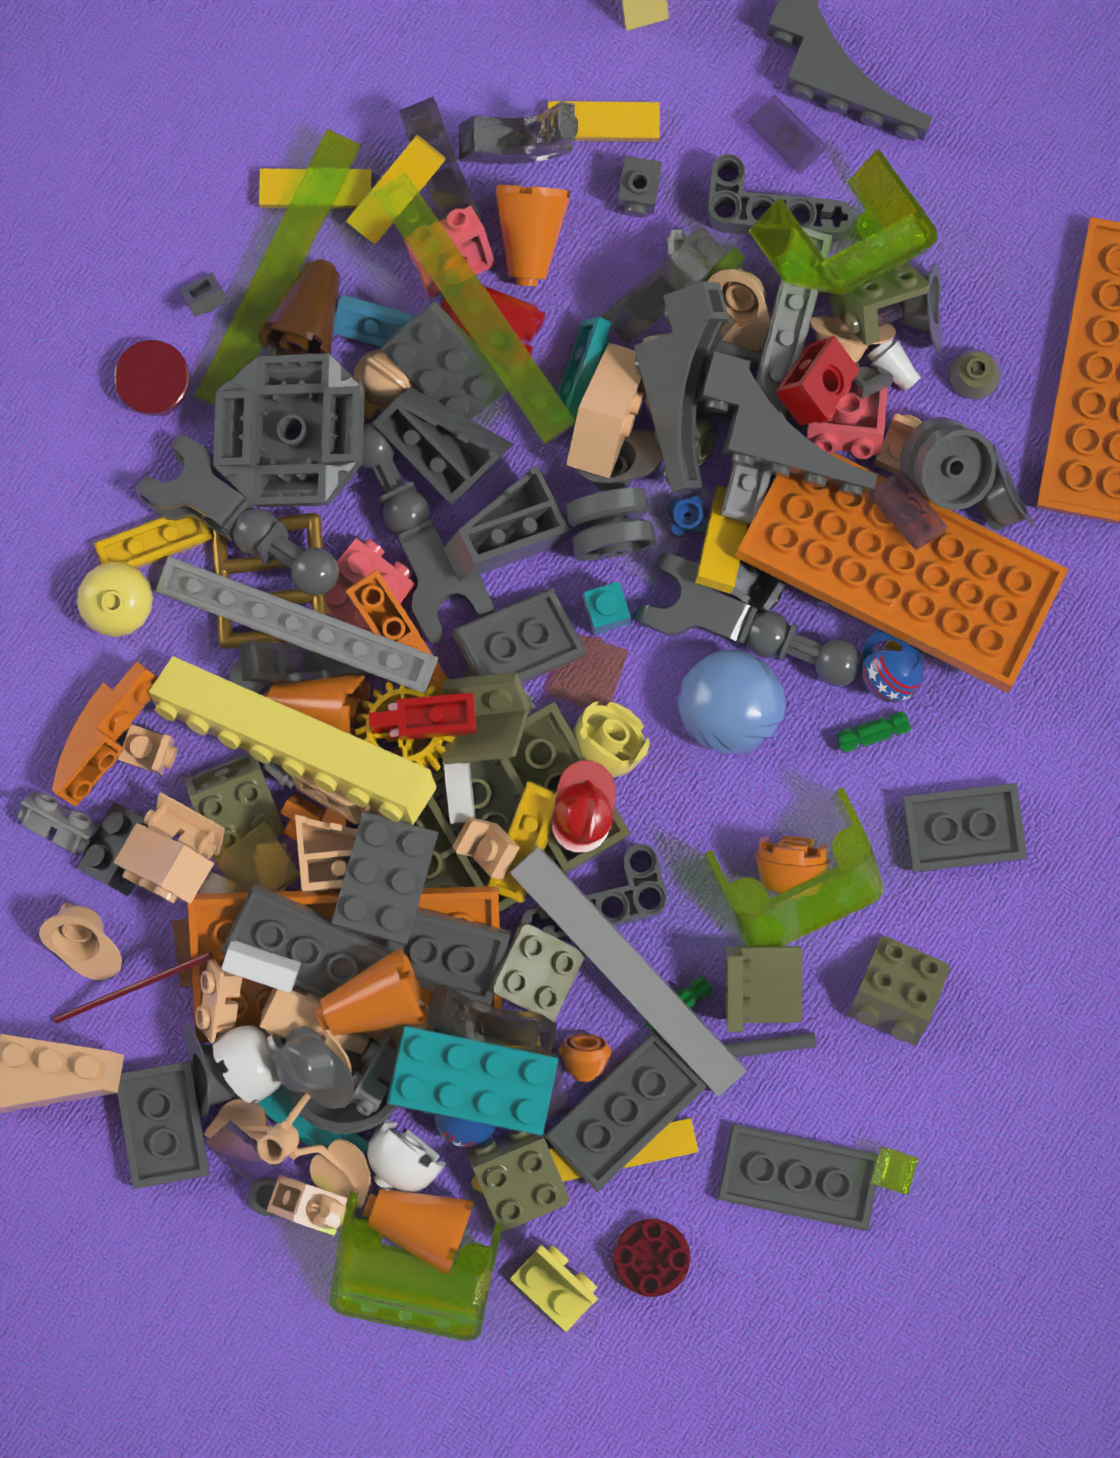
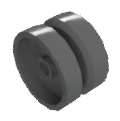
M937 417L928 419L916 426L905 439L900 453V471L906 484L919 495L929 499L939 507L959 510L969 508L981 501L992 488L997 474V455L992 443L978 431L969 428L958 420L948 417Z
M642 488L614 489L584 496L566 504L565 512L568 526L582 530L572 538L575 559L579 561L603 560L628 555L653 546L656 543L653 523L639 519L649 511L646 490Z

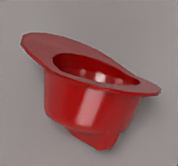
M592 760L578 761L569 765L559 779L552 815V830L556 840L564 848L573 852H588L597 848L606 839L613 823L615 783L611 774L603 765Z

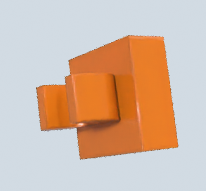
M295 793L287 799L280 812L290 818L283 834L297 841L295 815L322 821L327 810Z

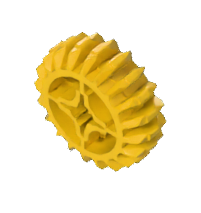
M387 682L386 689L388 693L382 695L380 691L374 690L372 694L376 702L373 704L370 701H363L362 706L368 713L388 711V704L396 703V699L437 696L438 691L433 685L429 686L425 693L401 684L400 689L395 690L393 684ZM368 714L357 715L356 720L363 727H359L354 731L357 738L378 747L377 739L396 742L399 744L403 758L425 768L431 765L436 771H439L441 768L437 758H442L443 752H446V742H452L455 738L454 736L433 737L429 745L416 754L418 744L423 740L431 738L410 739L405 742V740L391 739L390 733L372 734L369 729Z

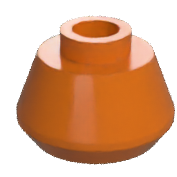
M584 1033L574 1034L567 1037L561 1043L559 1053L566 1072L577 1081L588 1082L602 1074L611 1056V1047L600 1036Z

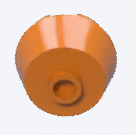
M783 835L782 840L778 841V843H770V838L768 837L760 838L758 852L754 854L762 887L778 892L779 896L787 898H798L801 894L816 892L830 864V859L827 858L828 845L825 843L820 844L818 848L813 847L814 839Z

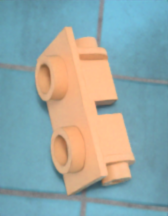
M160 793L156 811L150 809L144 818V823L148 825V828L170 839L179 834L180 837L177 842L187 846L203 857L209 859L213 854L218 856L225 828L186 807L179 801Z
M213 958L207 960L206 971H203L201 974L202 1004L196 1010L197 1027L201 1029L210 1043H215L216 1035L221 1036L236 1027L238 1003L236 1001H225L226 997H239L242 977L222 971V966H219Z

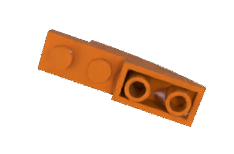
M377 569L345 590L370 632L432 655L419 635L418 630ZM437 662L428 687L431 685L435 686L438 696L444 695L442 688L444 681L448 680V677Z
M136 661L114 689L104 682L101 684L78 717L63 748L52 786V791L56 795L76 807L91 792L92 787L103 774L114 765L116 759L124 751V748L116 740L130 727L136 716L152 700L149 690L158 678L155 673Z

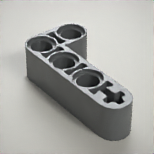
M723 154L714 161L710 177L707 219L710 226L716 231L791 239L794 227L801 226L832 235L831 242H840L850 234L854 212L846 202L831 199L744 192L745 165L743 161L733 154ZM729 168L735 171L738 177L732 182H726L719 178L718 173L722 169ZM725 204L733 208L735 213L729 218H722L715 213L714 209L719 205ZM757 208H765L771 213L772 217L767 221L761 222L753 217L752 212ZM795 211H800L807 215L809 221L803 225H797L790 220L789 215ZM817 213H821L819 226H814ZM832 216H839L840 227H833Z
M636 844L630 847L623 860V869L628 886L586 895L601 913V906L604 901L616 899L621 902L623 906L622 914L612 919L606 917L614 927L659 916L665 908L667 894L656 852L645 844ZM637 853L646 854L651 860V867L648 871L636 872L630 866V858ZM645 890L655 891L660 897V904L653 910H647L640 905L638 901L639 895ZM539 906L528 910L523 915L521 924L527 923L532 925V918L539 916L541 922L552 921L553 919ZM555 924L543 928L544 932L559 940L570 938L563 930L555 933Z

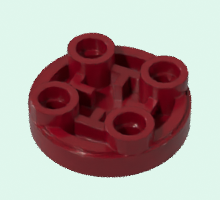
M146 340L132 345L121 355L115 367L114 383L123 403L134 412L146 416H166L172 413L186 397L190 386V372L184 357L175 347L163 341Z
M658 1219L641 1220L626 1228L619 1236L613 1253L614 1268L621 1282L634 1293L648 1297L662 1296L676 1289L685 1279L691 1261L690 1249L683 1234L672 1224Z

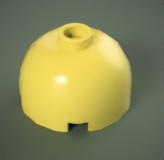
M112 561L100 564L86 574L78 588L77 605L81 618L90 629L103 636L121 637L132 634L145 623L152 610L153 594L149 581L139 570L128 563Z
M594 702L579 716L572 731L581 754L585 759L603 765L612 778L626 775L648 753L649 737L644 740L641 732L644 725L629 709L618 703L608 702L606 706L597 705L598 702Z

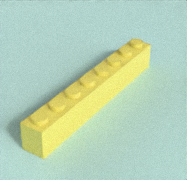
M172 656L149 690L155 705V711L164 719L182 721L197 734H211L231 749L236 750L240 747L250 752L258 761L269 764L271 761L282 766L293 777L301 778L304 776L309 778L318 787L327 792L333 793L338 791L360 807L369 805L376 808L391 821L399 822L402 820L414 825L436 790L430 769Z

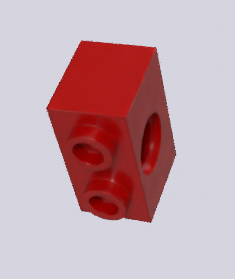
M832 336L808 343L775 393L800 426L813 422L823 423L834 415L836 411L835 406L841 397L850 391L852 387L851 382L860 369L838 339Z

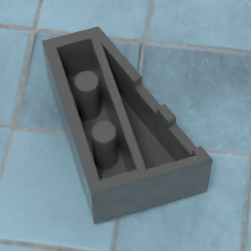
M412 387L397 397L373 422L381 433L451 505L464 495L514 445Z
M536 464L520 480L505 490L501 496L461 527L445 545L443 550L460 582L553 549L570 529Z

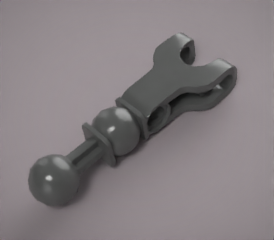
M373 422L365 423L363 429V463L361 466L373 469L384 492V495L379 497V502L383 506L382 516L384 523L390 531L397 534L398 541L418 581V587L412 598V612L427 641L434 644L443 637L442 626L437 613L440 605L447 599L458 597L466 600L480 618L494 613V607L479 575L459 582L443 550L445 546L432 520H429L430 508L427 500L422 494L415 491L413 481L407 484L404 483L393 461L397 448L381 433Z
M183 434L178 435L170 445L174 450L177 461L184 466L181 475L169 482H160L145 476L134 487L140 500L166 520H182L188 517L196 518L220 535L235 542L244 553L253 556L259 555L264 564H268L273 557L292 569L291 576L293 582L303 593L312 596L323 595L335 587L339 577V565L331 553L318 547L303 550L289 541L285 525L282 522H278L269 511L254 508L251 501L218 479L208 450Z
M667 552L659 554L657 559L658 568L662 573L669 575L679 582L681 587L680 598L675 605L666 609L649 605L640 606L634 615V618L639 623L668 636L681 635L690 629L699 628L743 646L746 643L750 651L758 657L769 659L779 656V660L782 662L786 654L815 665L816 673L820 679L830 686L842 687L849 685L861 673L863 663L861 653L848 640L834 639L821 644L796 634L797 624L793 623L791 626L780 613L770 610L769 612L757 613L758 609L716 592L710 587L695 583L698 564Z

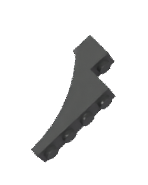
M778 0L769 22L767 35L773 37L772 40L783 47L792 48L793 45L800 47L786 83V89L791 90L793 96L804 101H811L813 98L826 103V107L829 110L838 114L849 112L860 116V120L863 123L872 127L880 128L881 125L896 130V135L903 139L915 141L917 138L924 141L932 117L888 94L857 67L830 31L818 7L819 0Z
M700 282L663 295L666 305L664 314L666 321L672 328V333L634 345L636 352L635 365L643 379L646 390L645 403L648 410L652 413L655 425L654 438L657 446L661 449L665 463L664 476L667 483L671 486L672 492H686L702 488L695 441L697 396L706 359L722 322L729 320L722 289L718 282Z
M716 351L707 357L697 401L706 403L705 408L710 411L727 413L728 409L733 410L722 451L723 455L731 456L732 463L744 467H753V463L768 467V473L781 477H789V474L793 473L803 476L804 483L817 487H825L826 483L840 486L839 492L854 497H861L862 493L866 494L874 490L878 474L852 466L830 455L805 438L785 420L755 381L749 370L751 361Z

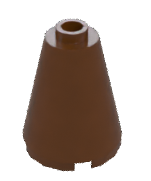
M322 259L306 263L260 327L257 338L265 349L269 343L277 349L275 355L331 354L341 279L340 274L332 263Z

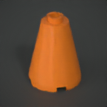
M497 185L496 198L508 277L516 278L515 285L538 287V280H546L569 205L570 191L534 186Z
M347 675L275 684L271 687L270 691H266L263 695L355 736L354 731L361 727V724L356 720L357 715L368 714L362 706L363 701L371 702L370 685L368 681H363L365 678L363 675Z
M402 948L393 951L321 998V1007L316 1009V1015L322 1030L326 1031L329 1029L333 1036L421 1025L429 1020L426 1004L421 1006L418 1004L422 991L407 955H403Z
M380 1189L378 1196L370 1193L363 1216L369 1218L367 1226L435 1270L448 1275L474 1202L461 1198Z

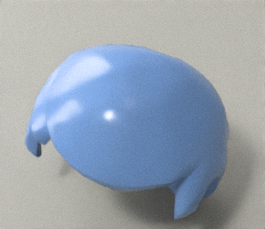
M740 650L717 651L700 659L683 678L681 693L677 697L678 709L686 732L691 737L696 738L705 749H714L721 754H746L761 745L765 738L774 735L777 724L785 716L784 689L778 676L763 660Z

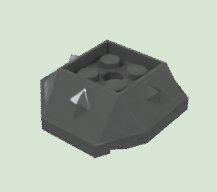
M330 353L257 356L230 382L227 381L216 391L213 466L256 507L331 505L363 463L365 389ZM301 424L302 432L300 436L291 440L290 434L292 429L296 425Z

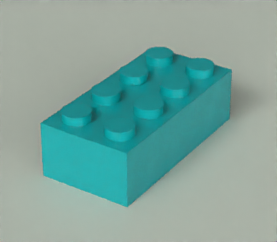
M404 1026L402 1027L387 1104L543 1136L559 1058Z

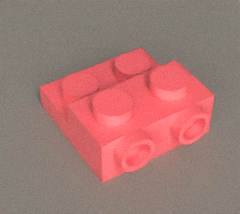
M472 206L465 209H454L445 219L430 227H419L412 236L404 240L409 256L418 271L422 286L429 299L496 265L485 229Z
M888 387L864 399H861L851 388L848 393L841 397L835 406L836 411L830 419L823 423L813 422L808 424L806 438L829 454L835 450L852 452L855 457L860 459H867L872 455H881Z
M355 538L337 561L339 565L338 580L335 587L326 593L328 615L370 632L345 590L377 569L401 606H403L416 590V584L411 581L414 577L413 572L398 561L393 566L382 558L385 551L369 538L364 543Z

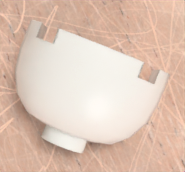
M253 1025L236 1027L215 1039V1043L212 1046L215 1060L217 1063L224 1060L228 1069L222 1075L235 1093L245 1102L251 1103L255 1100V1104L259 1103L279 1088L281 1081L277 1075L276 1063L272 1059V1055L277 1049L284 1046L281 1039L275 1038L274 1034L269 1035L264 1029Z
M386 1119L379 1125L368 1143V1162L376 1173L373 1180L380 1187L388 1190L397 1188L404 1192H417L427 1187L446 1165L445 1162H436L440 1156L427 1143L408 1129L405 1133H398L393 1130L398 1123Z

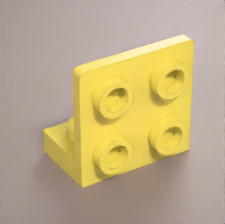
M540 1245L510 1280L567 1332L584 1312L598 1300L593 1294L598 1287L581 1271L574 1276L564 1267L569 1260L555 1246L551 1245L546 1250Z

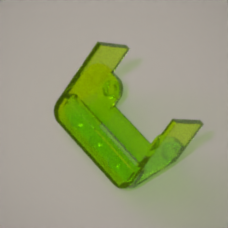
M880 149L874 151L847 181L849 187L867 210L855 221V232L861 240L860 242L824 259L781 198L776 200L749 230L751 236L786 283L795 287L845 295L921 256L936 243L938 237L936 227Z
M844 787L836 790L832 797L847 828L841 830L835 836L832 842V853L838 866L769 898L764 886L754 878L745 877L728 884L713 851L710 850L704 854L703 861L745 946H786L872 905L881 897L884 890V882L870 840Z
M351 1192L337 1245L329 1301L332 1309L341 1315L462 1341L478 1338L483 1327L503 1223H495L490 1246L481 1243L463 1246L459 1250L457 1260H453L449 1274L446 1275L435 1270L403 1248L382 1244L383 1235L367 1226L368 1220L355 1218L358 1193Z

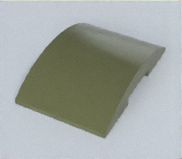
M555 702L527 717L515 757L502 760L470 762L475 816L477 819L496 823L508 833L528 781L556 792L561 774L566 768L578 761L587 760L582 756L577 740ZM443 768L432 775L436 790L414 823V826L438 832L423 888L487 886L490 879L487 872L473 857L458 854L452 848L464 824H450ZM614 805L613 823L606 839L597 848L588 852H573L564 848L556 840L552 830L544 852L568 875L631 835V832ZM371 810L368 812L370 814L378 815ZM527 893L525 899L529 898L531 895ZM499 894V914L519 902Z

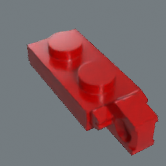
M474 693L396 699V703L388 704V711L368 713L371 733H390L391 739L410 740L477 734Z

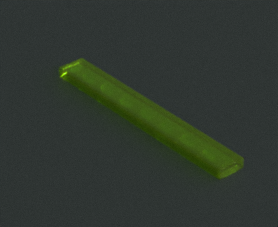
M330 129L326 130L195 394L197 398L215 406L216 391L227 381L230 382L259 355L263 347L257 338L260 327L298 276L361 149V144Z
M406 172L374 193L375 197L543 443H548L576 423L575 419Z

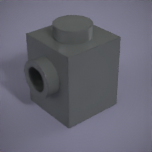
M625 156L617 209L624 210L626 215L632 217H645L646 213L654 215L661 176V161Z

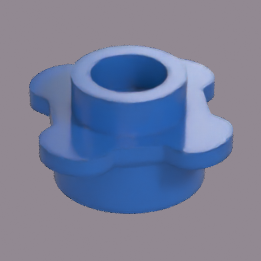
M693 496L691 499H683L681 501L673 499L669 502L668 512L672 514L673 524L671 525V531L674 535L682 536L685 532L689 531L702 533L706 530L708 522L703 517L702 509L705 503L701 497ZM690 513L691 518L685 519L684 514Z

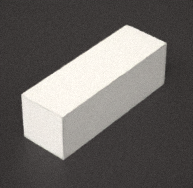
M470 763L444 764L450 824H465L469 817L476 818Z
M231 941L221 970L291 993L301 962L238 941Z

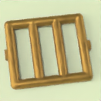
M306 513L275 517L278 522H282L285 525L287 531L307 529L308 549L316 547L323 549L322 523L319 514ZM211 529L215 574L229 579V574L289 568L274 557L268 564H264L259 556L228 559L227 537ZM300 589L266 592L295 604L312 603V610L328 616L326 594L312 596L303 593ZM217 615L218 643L222 649L265 645L267 649L283 648V643H289L261 631L233 633L232 620Z

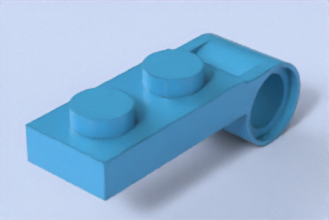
M341 295L336 311L334 334L382 347L387 339L416 316Z

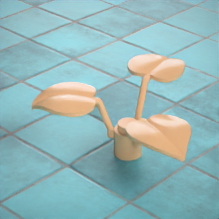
M315 1032L342 1059L351 1073L349 1058L338 1041L327 1032ZM305 1092L289 1116L282 1123H278L274 1127L267 1125V1114L259 1104H255L254 1101L248 1103L242 1098H235L221 1108L214 1121L205 1130L204 1135L228 1151L248 1158H262L269 1164H279L288 1155L292 1159H296L300 1155L318 1153L310 1163L311 1178L318 1188L345 1197L347 1202L358 1208H361L367 1200L371 1185L370 1169L366 1157L357 1146L344 1139H337L327 1149L321 1144L297 1148L299 1134L292 1123L311 1098L307 1092Z

